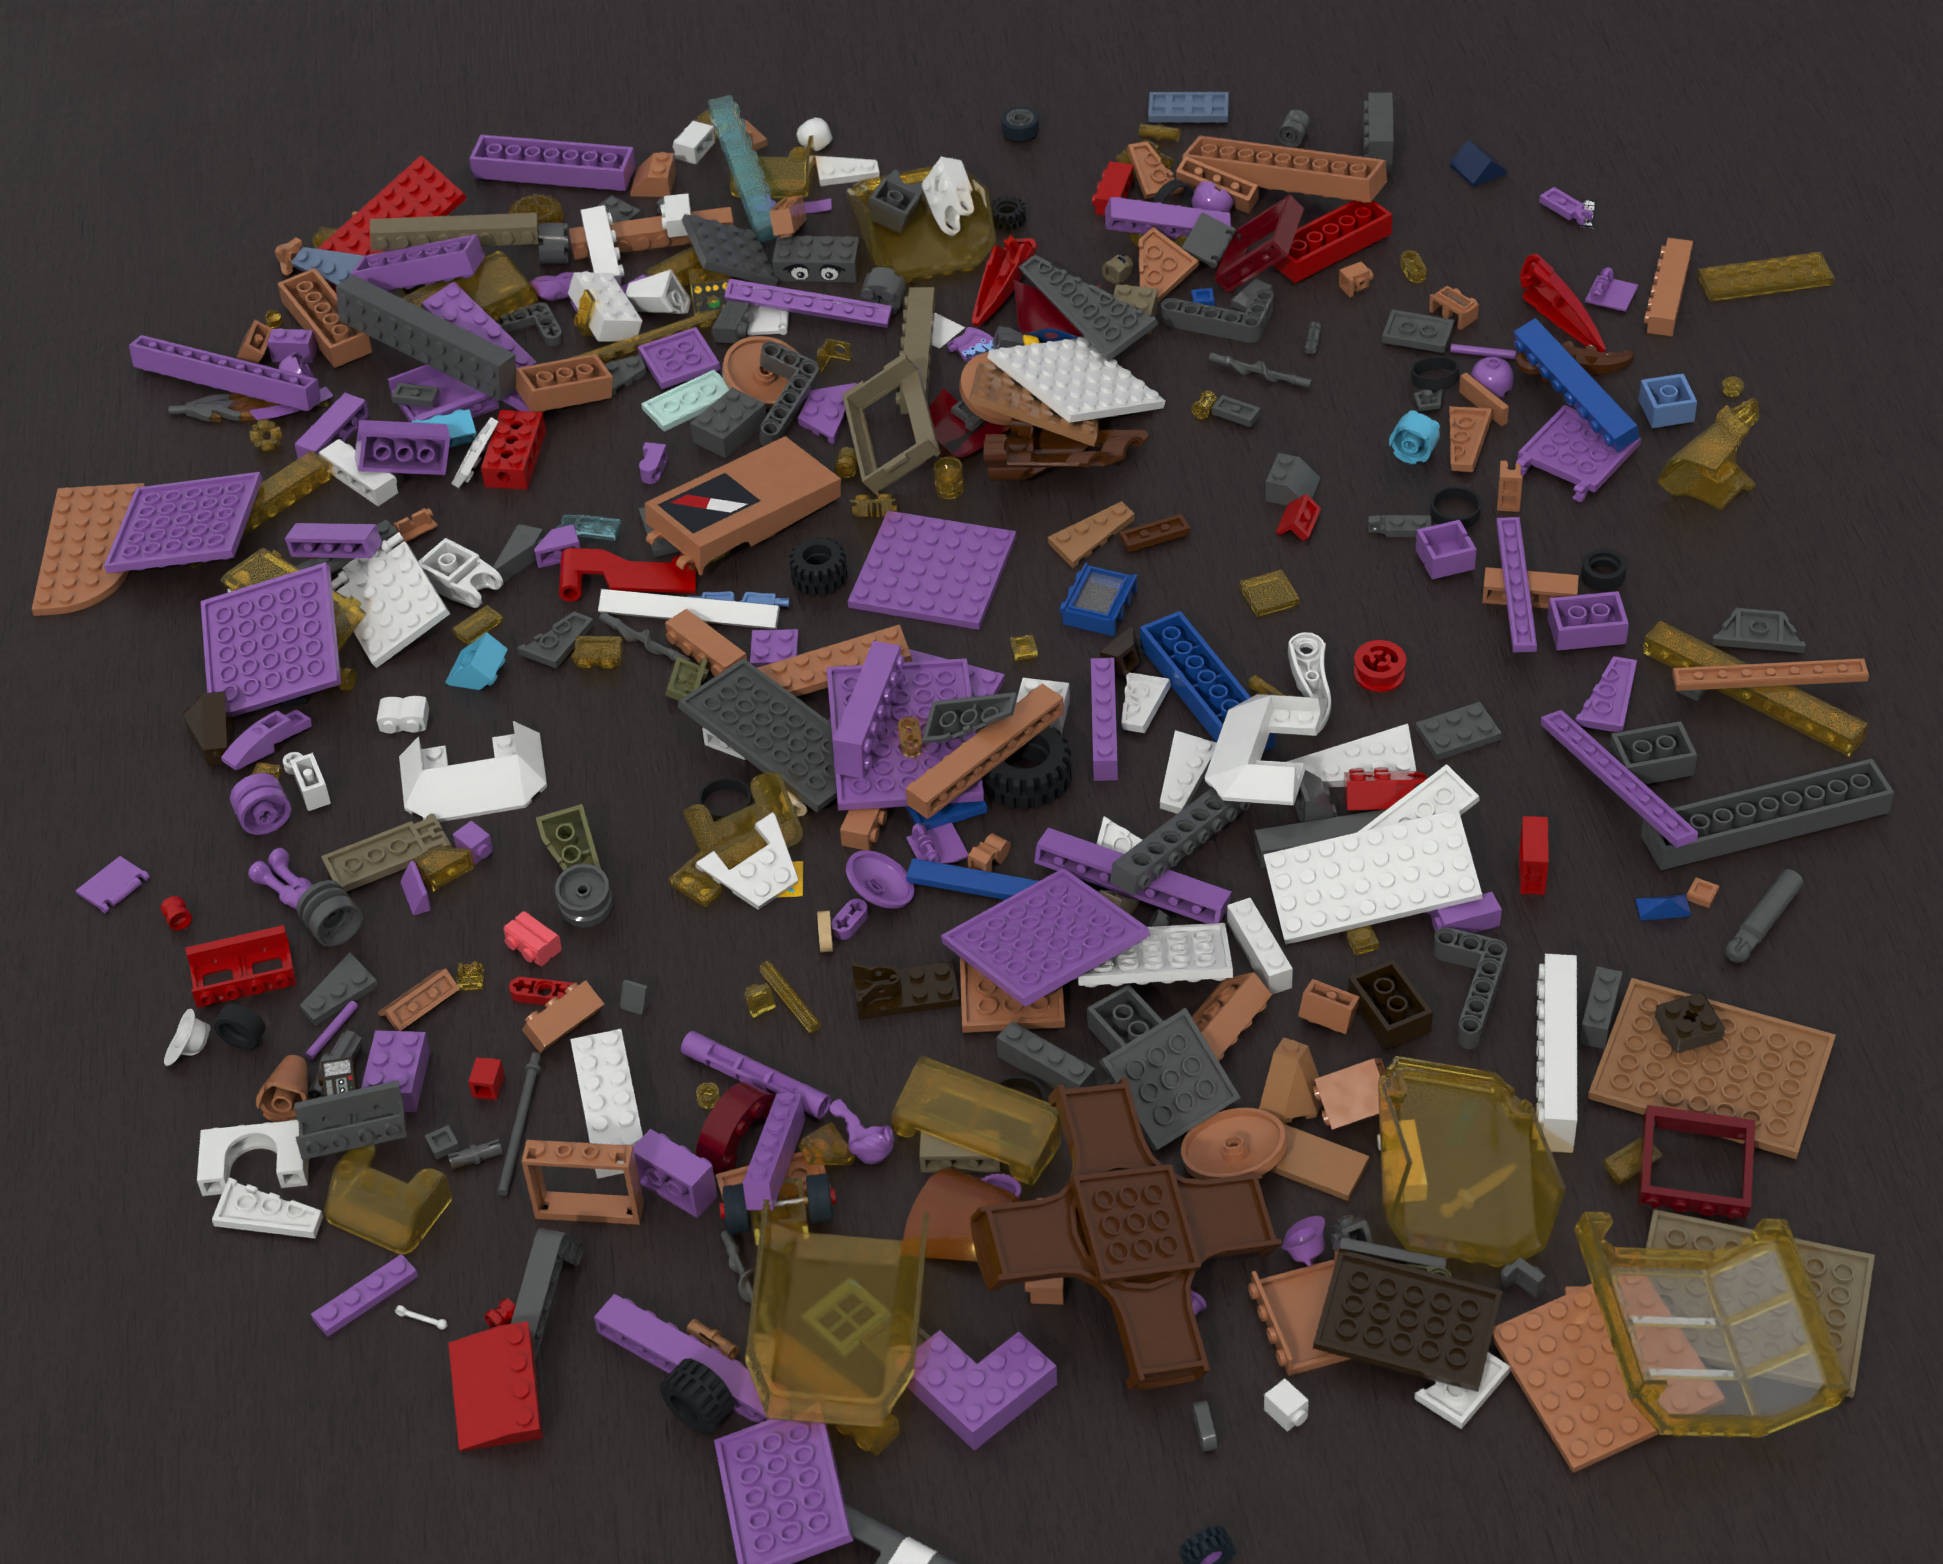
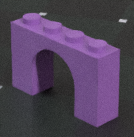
M1493 892L1482 894L1483 899L1428 911L1426 914L1431 915L1435 931L1445 927L1475 933L1500 926L1502 909Z

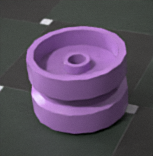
M266 773L250 775L238 782L231 791V806L242 828L248 833L262 835L276 831L290 817V802L283 792L279 780L273 775Z

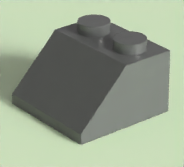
M1278 453L1266 479L1265 501L1287 506L1290 502L1305 494L1313 500L1321 478L1300 457Z
M1305 770L1294 803L1300 823L1337 817L1335 805H1331L1329 802L1330 793L1328 787L1323 786L1320 777Z

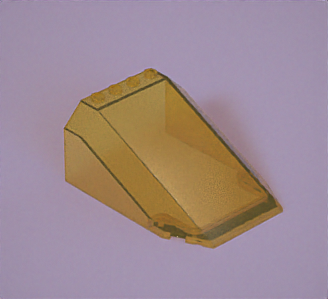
M933 166L901 172L899 177L904 183L917 184L926 179ZM965 169L973 189L971 198L974 211L969 217L960 215V231L955 236L948 235L942 231L932 214L924 191L914 215L901 234L877 222H873L871 211L868 209L867 204L870 196L882 179L888 175L859 180L853 185V188L847 190V195L872 262L878 267L894 270V274L898 277L901 275L907 283L913 281V278L916 277L928 279L934 277L933 274L937 273L949 275L958 269L970 271L974 269V266L981 264L996 242L988 188ZM946 224L950 229L953 230L951 225Z
M1395 1056L1392 1063L1387 1067L1385 1074L1380 1076L1378 1096L1383 1210L1387 1223L1406 1250L1433 1254L1442 1258L1463 1259L1470 1263L1475 1261L1488 1263L1492 1266L1500 1267L1506 1266L1509 1263L1513 1264L1519 1257L1526 1260L1546 1248L1566 1187L1532 1104L1527 1099L1521 1101L1515 1096V1089L1504 1082V1079L1497 1073Z
M764 1199L745 1362L767 1419L881 1428L914 1376L930 1239L929 1213H923L921 1236L905 1240L796 1232L773 1223L770 1201Z

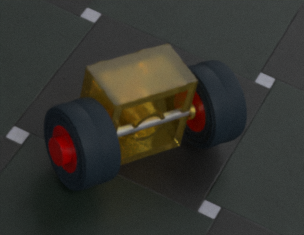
M828 1174L806 1176L807 1195L804 1193L802 1177L784 1179L773 1210H747L743 1184L724 1186L723 1202L719 1204L721 1219L726 1220L728 1234L749 1232V1214L752 1213L756 1246L810 1240L806 1206H809L812 1224L833 1221L832 1205L837 1204L835 1189H830Z

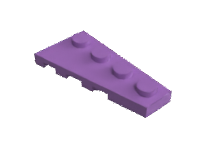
M1613 656L1602 674L1599 684H1596L1589 700L1587 699L1583 710L1575 719L1579 726L1623 732L1637 660Z

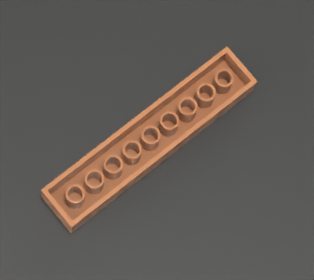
M1199 136L1182 155V158L1188 156L1268 190L1277 189L1284 190L1285 192L1303 193L1305 195H1320L1326 198L1335 197L1342 200H1356L1362 203L1371 202L1387 183L1385 160L1206 136Z

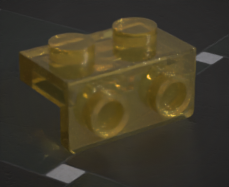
M576 636L575 651L572 653L571 658L575 665L581 668H590L591 665H600L603 668L621 666L623 639L621 636Z

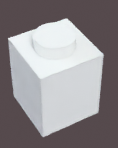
M1284 1379L1264 1394V1410L1288 1432L1295 1425L1300 1426L1307 1419L1309 1400Z

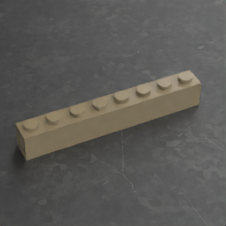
M537 213L370 219L372 251L397 250L477 234L481 246L538 244Z
M909 287V296H905V309L903 311V319L906 323H902V335L905 337H901V349L904 350H900V355L905 353L908 359L919 369L928 401L935 315L934 287ZM900 385L897 387V391L900 392H896V405H900L901 414H909L903 388Z

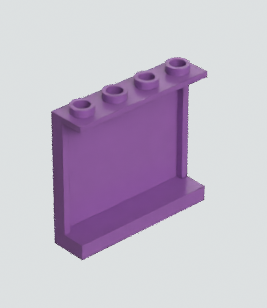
M427 364L388 378L391 395L398 383L439 387L440 395L433 408L398 404L409 422L428 420L435 415L444 416L452 414L460 409H470L472 418L499 408L497 399Z

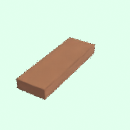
M1468 373L1460 375L1459 392L1478 408H1492V419L1499 425L1507 424L1509 406Z

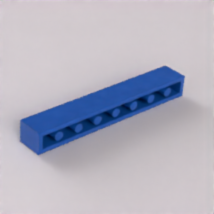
M1536 318L1514 331V345L1516 349L1526 355L1528 362L1532 366L1536 365L1541 376L1551 381L1554 390L1564 395L1569 406L1573 405L1576 408L1580 418L1586 419L1589 422L1591 429L1602 436L1604 443L1608 447L1611 446L1618 452L1639 439L1636 423Z

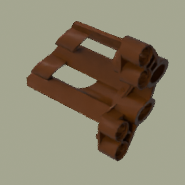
M1011 417L1012 437H1006V434L985 435L984 463L985 467H988V477L990 480H1025L1041 473L1047 468H1090V466H1107L1126 458L1128 446H1142L1150 437L1146 430H1098L1094 446H1103L1101 451H1084L1090 445L1048 430H1035V425Z

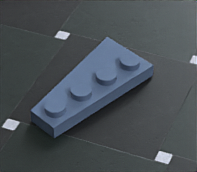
M303 247L291 264L304 272L315 268L327 283L336 287L352 276L351 272L363 255Z

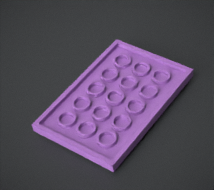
M820 1401L714 1440L738 1564H792L853 1541L825 1414Z

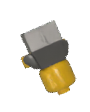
M998 326L992 342L994 349L1001 347L1010 348L1016 345L1025 346L1032 343L1040 344L1036 336H1022V333L1012 328Z

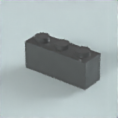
M1597 966L1582 1022L1579 1044L1605 1049L1620 993L1622 971Z

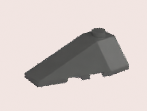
M1014 692L933 701L922 742L924 744L945 742L1012 716L1018 694Z

